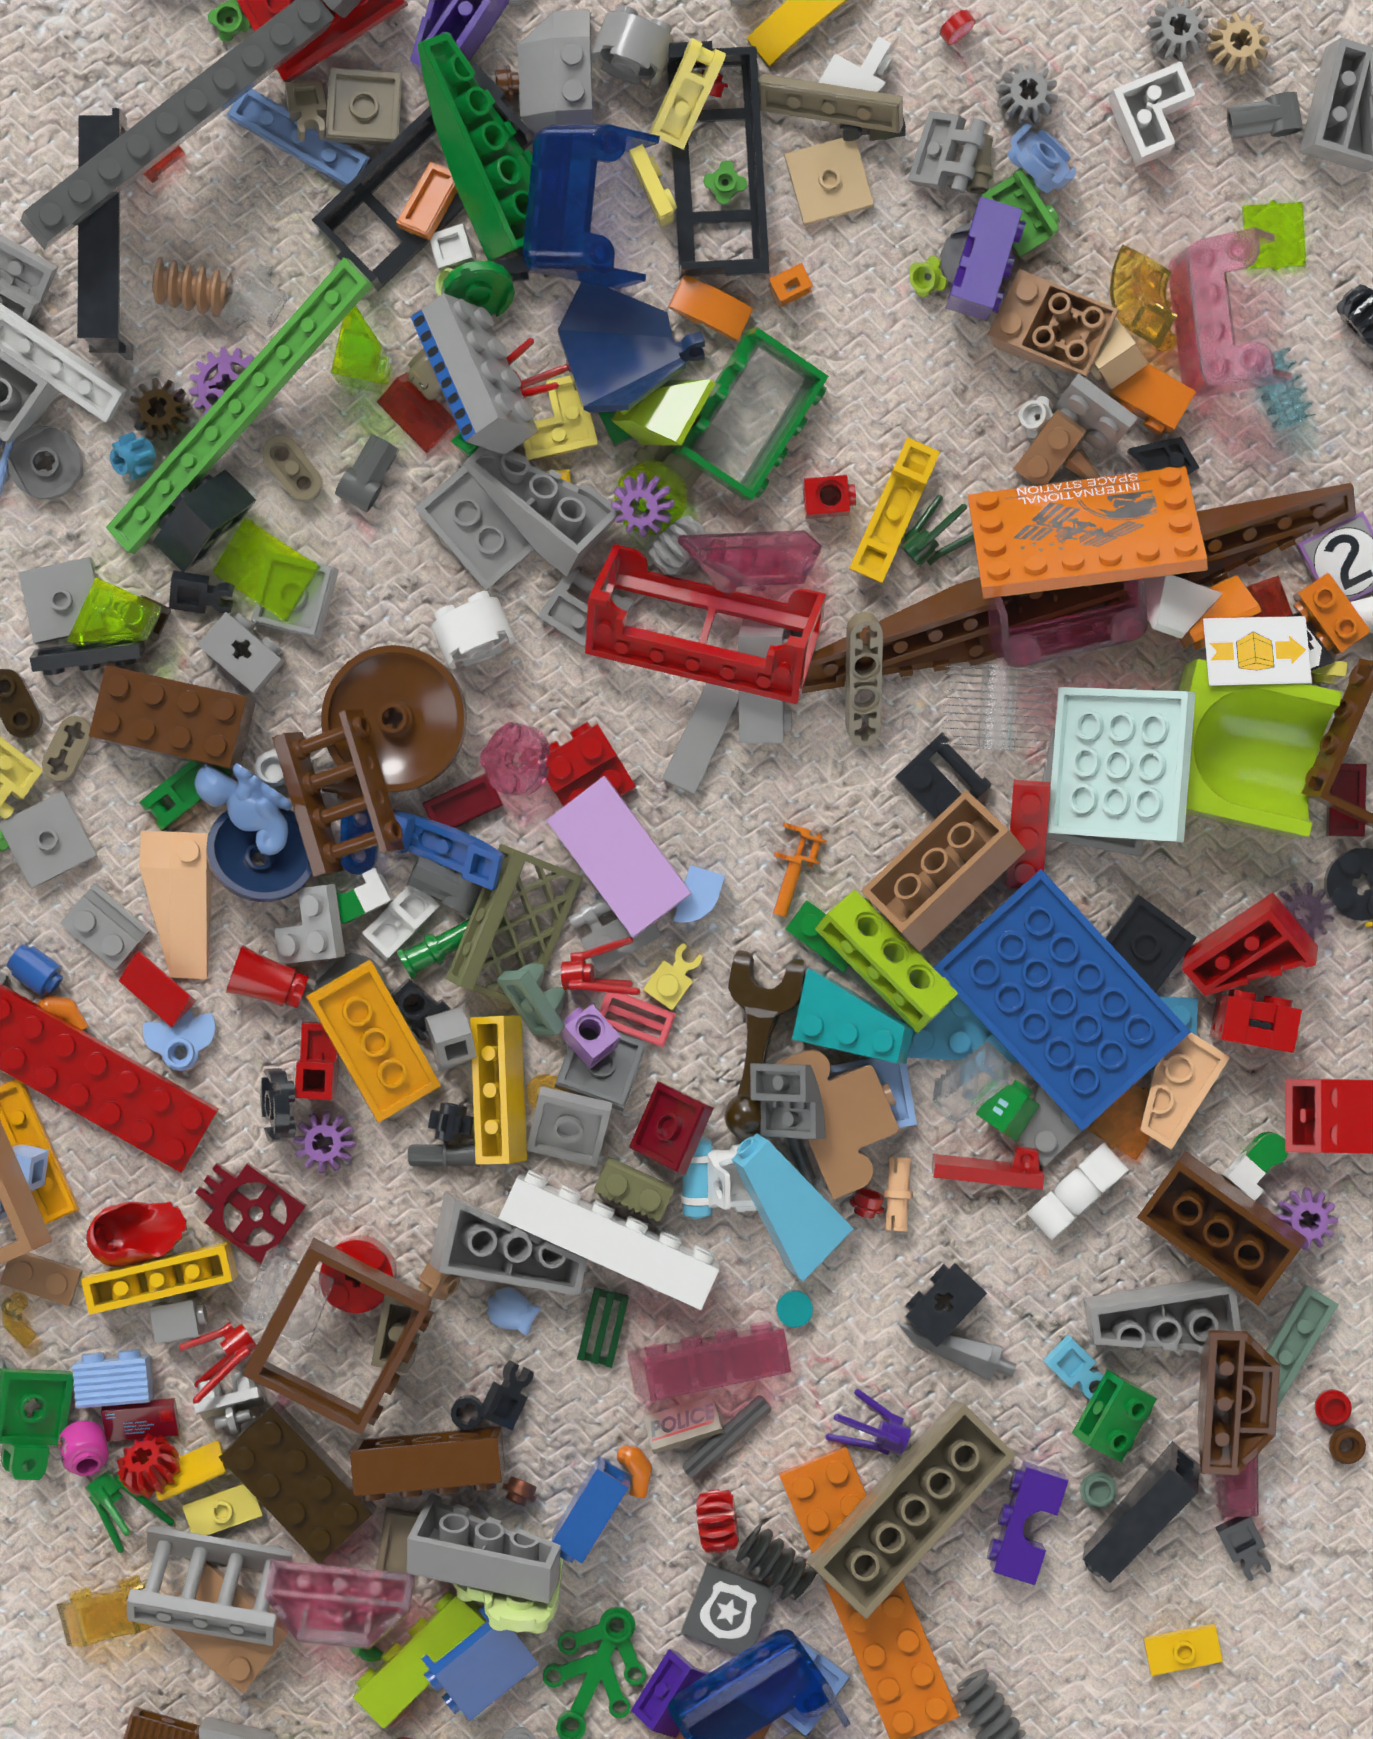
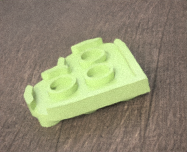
M560 1557L559 1581L549 1604L455 1583L453 1585L457 1589L456 1594L460 1600L466 1602L474 1600L484 1603L485 1614L489 1618V1625L492 1629L515 1632L529 1631L539 1634L547 1630L548 1622L554 1618L557 1611L564 1559Z

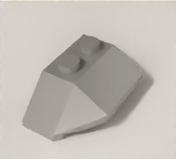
M590 10L553 11L518 44L520 119L558 157L595 156Z

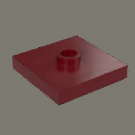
M657 1081L629 1148L677 1173L686 1175L714 1107L665 1083Z

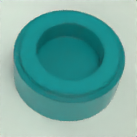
M789 1290L779 1297L776 1311L783 1324L797 1328L805 1325L811 1319L813 1305L806 1293L800 1290Z

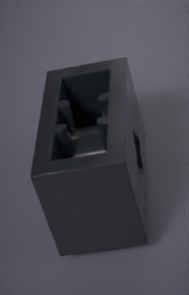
M956 1263L950 1268L943 1264L929 1279L934 1284L925 1295L918 1291L904 1306L909 1310L904 1318L935 1347H938L987 1294ZM948 1293L952 1297L949 1301V1305L952 1307L951 1310L948 1312L942 1309L937 1312L934 1309V1306L937 1304V1301L934 1299L935 1294L944 1296Z

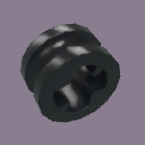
M473 1395L460 1396L451 1409L453 1423L462 1430L476 1428L483 1419L479 1415L477 1417L471 1416L469 1422L461 1419L463 1414H458L457 1412L458 1407L464 1408L467 1403L473 1404V1411L477 1410L479 1412L483 1403Z

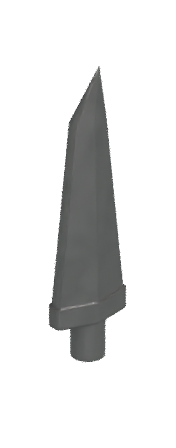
M897 1322L911 1342L981 1376L982 1379L992 1381L995 1372L1012 1377L1014 1374L1016 1363L1000 1358L1002 1346L949 1334L938 1347H935L913 1325Z

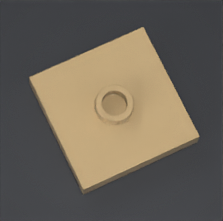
M843 138L784 154L804 226L874 207V201L856 140L843 141Z

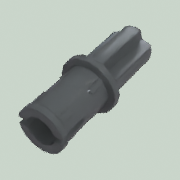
M443 1141V1144H412L408 1147V1163L410 1166H443V1170H447L448 1166L480 1167V1164H476L475 1144H448L447 1141Z

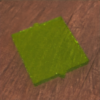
M1271 200L1268 204L1242 206L1245 270L1272 268V271L1277 272L1280 268L1306 266L1303 202L1276 203L1275 200Z

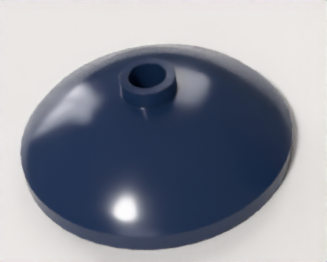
M279 808V811L287 821L288 837L284 848L277 854L270 856L261 854L257 848L256 835L258 831H243L231 821L228 810L216 819L208 835L206 855L213 875L224 888L236 896L255 902L279 901L292 896L303 888L310 879L312 870L293 811ZM259 859L264 865H255L252 860Z

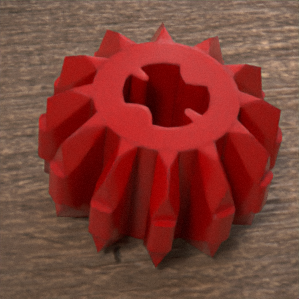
M148 1433L143 1441L134 1438V1445L131 1448H123L124 1457L117 1460L119 1480L136 1497L143 1495L150 1499L155 1491L163 1494L164 1487L167 1484H175L174 1475L181 1472L178 1451L162 1435L155 1438Z
M717 1489L699 1494L696 1501V1513L702 1548L706 1553L715 1552L716 1554L736 1549L739 1542V1530L735 1502L729 1490L720 1491Z

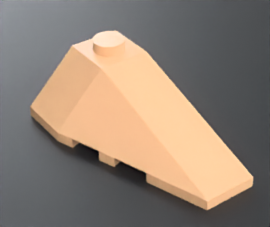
M141 831L139 868L170 977L208 979L213 877L206 855L209 833Z

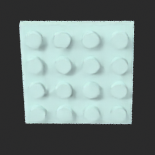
M1059 687L1047 833L1184 842L1196 693L1187 691Z

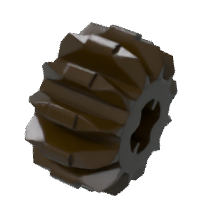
M154 378L151 382L152 390H149L144 384L138 386L144 395L142 398L135 395L131 396L130 401L139 407L129 410L128 413L131 418H139L134 428L137 431L146 429V437L153 440L157 432H159L160 439L168 441L169 429L179 436L182 432L176 426L177 423H190V419L181 414V412L189 411L192 409V406L189 402L181 401L185 397L186 392L182 388L174 391L175 383L173 381L167 380L162 388L160 381ZM159 402L164 406L166 412L162 417L156 414L157 411L154 408Z

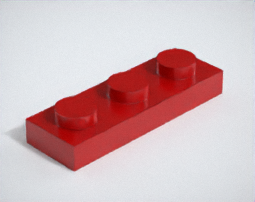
M1014 779L1010 832L1026 851L1007 868L1006 887L1020 888L1040 869L1044 871L1051 782Z

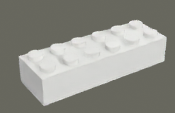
M529 1170L527 1174L519 1173L498 1219L702 1310L719 1272V1261L715 1260L714 1252L699 1245H695L693 1250L681 1245L682 1238L666 1230H662L660 1235L648 1230L649 1223L633 1215H629L627 1220L614 1214L615 1208L602 1201L595 1200L594 1204L588 1203L581 1199V1192L569 1186L562 1185L561 1189L555 1188L547 1184L548 1177L536 1171Z

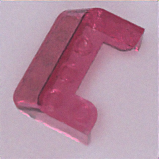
M1254 227L1200 239L1176 254L1168 265L1181 380L1184 385L1196 391L1194 396L1208 397L1293 380L1291 372L1275 369L1273 353L1267 345L1260 342L1235 344L1227 272L1246 269L1253 265L1259 256V245L1275 242V236L1272 233Z

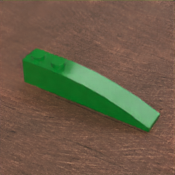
M449 32L419 42L417 46L424 84L444 157L457 192L488 261L565 228L535 158L529 150L523 151L513 136L516 130L509 120L504 122L495 110L493 104L496 101L488 89L484 91L480 88L474 79L475 70Z

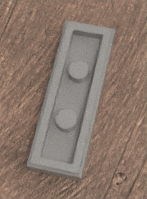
M706 683L662 780L693 794L696 793L738 703L739 694L722 686Z

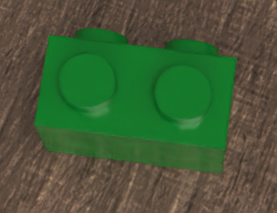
M1107 1369L1072 1434L1095 1450L1122 1462L1126 1453L1132 1448L1134 1439L1143 1423L1149 1418L1157 1398L1140 1386Z

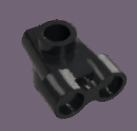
M409 978L391 994L395 1004L412 1023L411 1031L421 1041H425L430 1037L426 1028L425 1017L451 1010L442 999L437 1002ZM410 994H417L419 997L418 1002L414 1005H408L405 1002V998Z

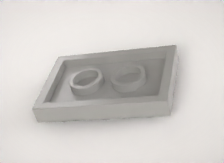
M464 465L415 507L418 513L485 591L492 588L535 551L532 545Z

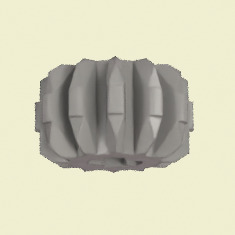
M1168 0L1167 7L1158 4L1154 9L1156 16H1150L1147 20V25L1153 29L1148 31L1146 38L1151 41L1158 40L1152 49L1154 53L1159 52L1162 48L1167 50L1165 53L1166 61L1172 58L1174 52L1177 53L1180 61L1186 60L1188 52L1196 55L1200 51L1199 43H1205L1208 38V34L1203 31L1209 24L1208 19L1197 18L1202 12V8L1197 6L1190 10L1188 8L1190 0H1183L1181 6H1178L1176 0ZM1174 24L1181 25L1180 31L1182 33L1180 35L1174 34Z
M1034 61L1030 62L1027 71L1024 70L1021 63H1016L1014 74L1005 71L1002 75L1005 83L998 84L996 92L1003 96L998 100L997 106L999 108L1010 107L1005 114V118L1008 120L1015 113L1020 115L1018 119L1020 126L1025 124L1027 116L1030 117L1033 124H1038L1040 122V113L1044 116H1049L1052 113V108L1049 104L1056 103L1058 100V95L1051 92L1056 88L1057 81L1055 79L1045 81L1049 69L1045 67L1038 74L1035 72L1036 63ZM1022 88L1024 92L1027 88L1034 91L1032 100L1031 96H1028L1027 100L1020 96Z
M690 515L679 518L674 524H670L661 533L659 538L654 541L649 550V557L661 572L674 577L681 574L698 560L699 556L709 546L710 536L699 521H695Z

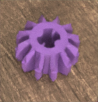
M645 473L638 475L637 482L630 476L626 477L623 481L625 488L618 486L614 491V494L620 500L613 501L611 508L622 511L615 518V521L622 523L624 520H627L629 522L626 527L627 533H631L636 526H638L640 536H646L649 527L655 533L660 532L662 529L661 522L668 523L672 518L666 510L673 508L675 505L674 500L663 498L671 491L670 487L665 486L659 490L656 486L660 482V478L655 476L650 483H647ZM641 498L647 500V509L645 511L638 509L640 505L638 501Z
M324 1111L322 1123L315 1113L309 1115L311 1126L303 1122L299 1123L298 1129L306 1134V1136H295L293 1143L304 1144L305 1148L298 1150L295 1155L297 1158L305 1154L310 1156L305 1163L307 1169H310L316 1161H319L318 1171L319 1173H325L327 1161H329L331 1168L337 1171L341 1168L337 1157L346 1162L350 1161L352 1156L343 1148H354L356 1141L345 1140L344 1137L354 1131L352 1126L344 1130L339 1128L344 1122V1116L339 1115L334 1123H331V1112ZM322 1132L324 1137H332L333 1143L329 1145L332 1148L331 1151H327L325 1147L319 1148L316 1141L321 1138L317 1136L318 1133Z
M1308 1187L1303 1188L1301 1198L1296 1191H1290L1289 1197L1292 1203L1289 1204L1283 1200H1280L1278 1203L1281 1208L1286 1210L1285 1214H1275L1306 1237L1302 1249L1306 1251L1311 1247V1239L1317 1247H1323L1324 1241L1321 1235L1324 1234L1333 1238L1335 1234L1327 1228V1225L1338 1223L1337 1217L1327 1215L1335 1209V1204L1332 1202L1323 1204L1326 1195L1319 1191L1313 1196L1311 1189ZM1304 1211L1314 1216L1313 1219L1309 1218L1312 1224L1308 1227L1299 1223V1219H1304L1300 1216Z

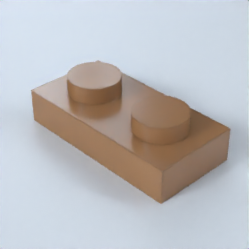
M1057 409L1013 469L1036 486L1048 484L1087 430Z
M28 1252L7 1261L0 1284L70 1306L72 1305L83 1270Z

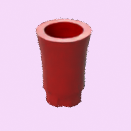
M242 945L226 993L247 996L282 1007L285 1003L287 1006L298 1008L309 976L303 975L300 972L295 973V968L280 964Z

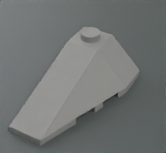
M479 447L464 462L466 469L538 554L566 577L590 554L614 523L615 518L621 513L620 510L612 509L611 503L595 489L583 483L578 487L560 478L561 473L552 469L548 473L532 466L527 458L512 451L504 455Z

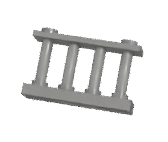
M148 1526L147 1551L155 1552L145 1589H130L127 1599V1621L273 1646L276 1635L277 1614L269 1613L268 1610L277 1574L291 1575L292 1550L284 1549L278 1545L264 1546L184 1532L170 1526ZM170 1555L191 1558L182 1594L178 1597L159 1593ZM206 1561L227 1565L218 1601L215 1603L196 1600ZM241 1568L263 1571L255 1605L251 1610L232 1606Z

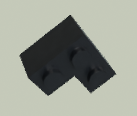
M226 469L215 477L209 474L196 485L194 491L190 492L186 489L173 501L172 506L175 509L159 522L158 527L161 530L153 540V543L184 573L207 556L221 535L244 519L256 499Z

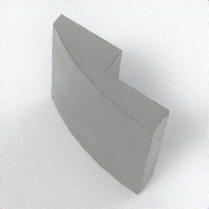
M0 234V303L31 324L51 286L58 266Z

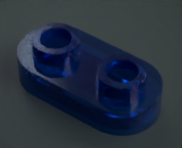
M368 810L361 812L367 817V823L364 825L356 821V814L340 819V843L374 831ZM378 845L364 850L366 853L365 860H358L354 854L342 857L341 865L346 871L355 875H361L371 870L378 859Z

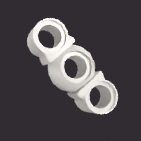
M1105 1143L1091 1153L1078 1166L1079 1168H1076L1055 1187V1192L1050 1191L1028 1211L1027 1215L1051 1241L1078 1218L1076 1215L1084 1213L1101 1197V1193H1106L1129 1171L1127 1166Z

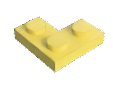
M570 375L546 381V384L554 382L559 384L558 389L548 391L554 417L534 421L538 432L523 442L529 462L598 446L591 413L583 410L578 392L574 389Z

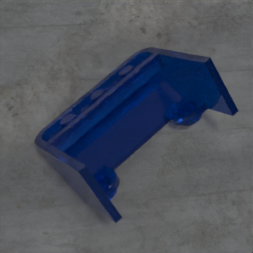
M554 124L537 132L533 143L523 244V259L529 269L541 274L614 289H622L646 282V274L614 268L615 251L612 243L605 236L590 233L597 161L604 163L614 162L620 159L624 152H629L630 149L643 144L644 148L659 144L660 136L610 124Z
M788 1629L778 1630L677 1693L668 1705V1711L684 1739H747L794 1708L797 1709L801 1716L806 1718L818 1717L826 1710L832 1708L844 1728L851 1724L829 1683L794 1632Z

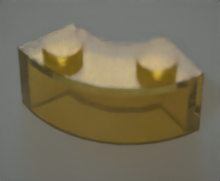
M1122 244L1115 259L1110 279L1112 307L1119 310L1116 317L1126 329L1160 348L1177 317L1169 308L1166 299L1167 284L1172 271L1145 254Z
M132 1575L120 1579L116 1586L91 1592L90 1587H85L70 1592L69 1600L57 1604L67 1646L86 1647L114 1637L137 1634L154 1627L155 1625L127 1621V1599L130 1589H145L147 1580H140L139 1575Z

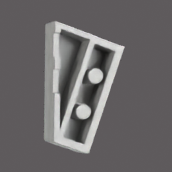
M1339 38L1325 47L1299 153L1362 172H1368L1373 169V47L1345 38Z
M743 619L738 634V652L766 658L770 645L778 646L788 641L786 639V629ZM739 691V743H783L785 732L792 731V710H785L786 702Z

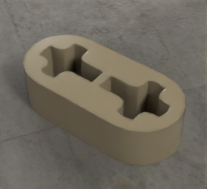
M70 716L59 725L42 761V770L51 780L67 781L76 774L93 738L89 737L91 723L85 718ZM78 723H81V731L85 733L83 739L76 738L70 748L67 745L72 735L67 730L69 726L76 727ZM66 750L68 754L64 763L69 766L66 772L59 771L56 775L54 773L55 766L51 762L53 758L60 759Z

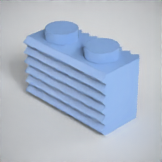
M140 1349L118 1351V1357L104 1358V1352L82 1354V1360H78L72 1365L76 1409L146 1403L154 1398L150 1354L141 1355Z

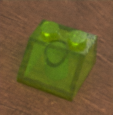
M355 306L342 320L331 374L339 385L381 394L383 385H389L393 364L389 363L390 359L357 306Z

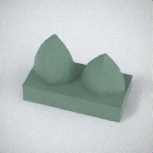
M531 963L519 970L504 971L496 981L533 1035H557L565 1026L559 1015L565 1003L566 990L563 987H556L544 993L540 988L544 977L543 964Z

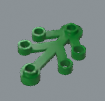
M611 1607L602 1614L599 1624L578 1632L566 1630L559 1636L558 1647L562 1653L567 1655L574 1654L579 1649V1646L602 1639L597 1652L563 1665L557 1663L548 1664L543 1671V1681L551 1688L559 1687L563 1681L587 1672L571 1709L564 1711L558 1717L556 1730L561 1739H581L586 1729L584 1714L600 1679H602L609 1698V1712L615 1718H624L630 1712V1699L622 1693L610 1660L617 1645L625 1664V1680L631 1685H639L645 1680L646 1668L642 1662L638 1661L630 1640L635 1631V1619L626 1608ZM621 1619L624 1622V1627L621 1630H614L610 1625L611 1621ZM565 1637H573L576 1644L572 1648H566L562 1640ZM632 1667H637L642 1671V1675L634 1679L629 1676L628 1671ZM550 1670H557L561 1677L557 1681H551L548 1679L547 1673ZM622 1700L626 1703L627 1707L624 1711H616L613 1708L614 1702ZM569 1718H574L579 1725L575 1729H568L565 1726V1721Z

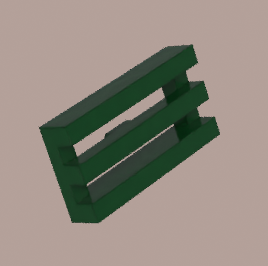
M594 1287L577 1360H586L593 1364H602L612 1368L629 1295ZM600 1296L606 1298L592 1354L586 1352ZM613 1300L620 1301V1306L608 1355L604 1357L600 1356Z

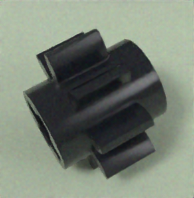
M441 1102L439 1111H430L428 1128L436 1129L435 1139L461 1143L462 1134H471L474 1117L466 1116L467 1106Z

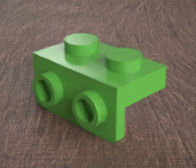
M1022 168L1014 171L1013 176L981 195V197L1023 209L1020 220L1026 222L1020 243L1013 242L1012 249L1018 259L1054 238L1059 231L1057 224L1060 223L1054 208L1050 204L1045 206L1038 195L1041 190L1035 184L1034 177L1029 173L1026 175Z

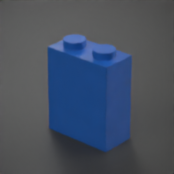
M601 1456L597 1458L553 1530L551 1542L561 1545L560 1557L570 1563H573L574 1560L580 1563L584 1562L629 1488L630 1474Z

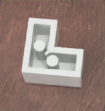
M1182 62L1113 89L1108 99L1136 167L1170 153L1175 145V140L1165 115L1189 106L1195 96Z

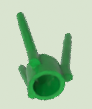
M108 1470L86 1486L85 1489L90 1494L88 1498L96 1507L118 1553H123L124 1547L106 1509L123 1535L129 1536L130 1530L113 1504L123 1496L119 1491L121 1488L170 1526L174 1524V1520L143 1495L136 1497L134 1494H131L127 1487L119 1480V1475L113 1477Z

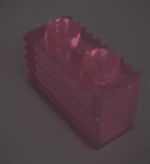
M1258 1455L1245 1465L1246 1468L1239 1475H1215L1219 1479L1216 1482L1218 1488L1215 1490L1218 1493L1215 1498L1219 1501L1216 1506L1226 1517L1259 1516Z

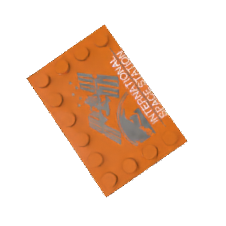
M1186 466L968 494L983 599L1208 570L1207 555Z

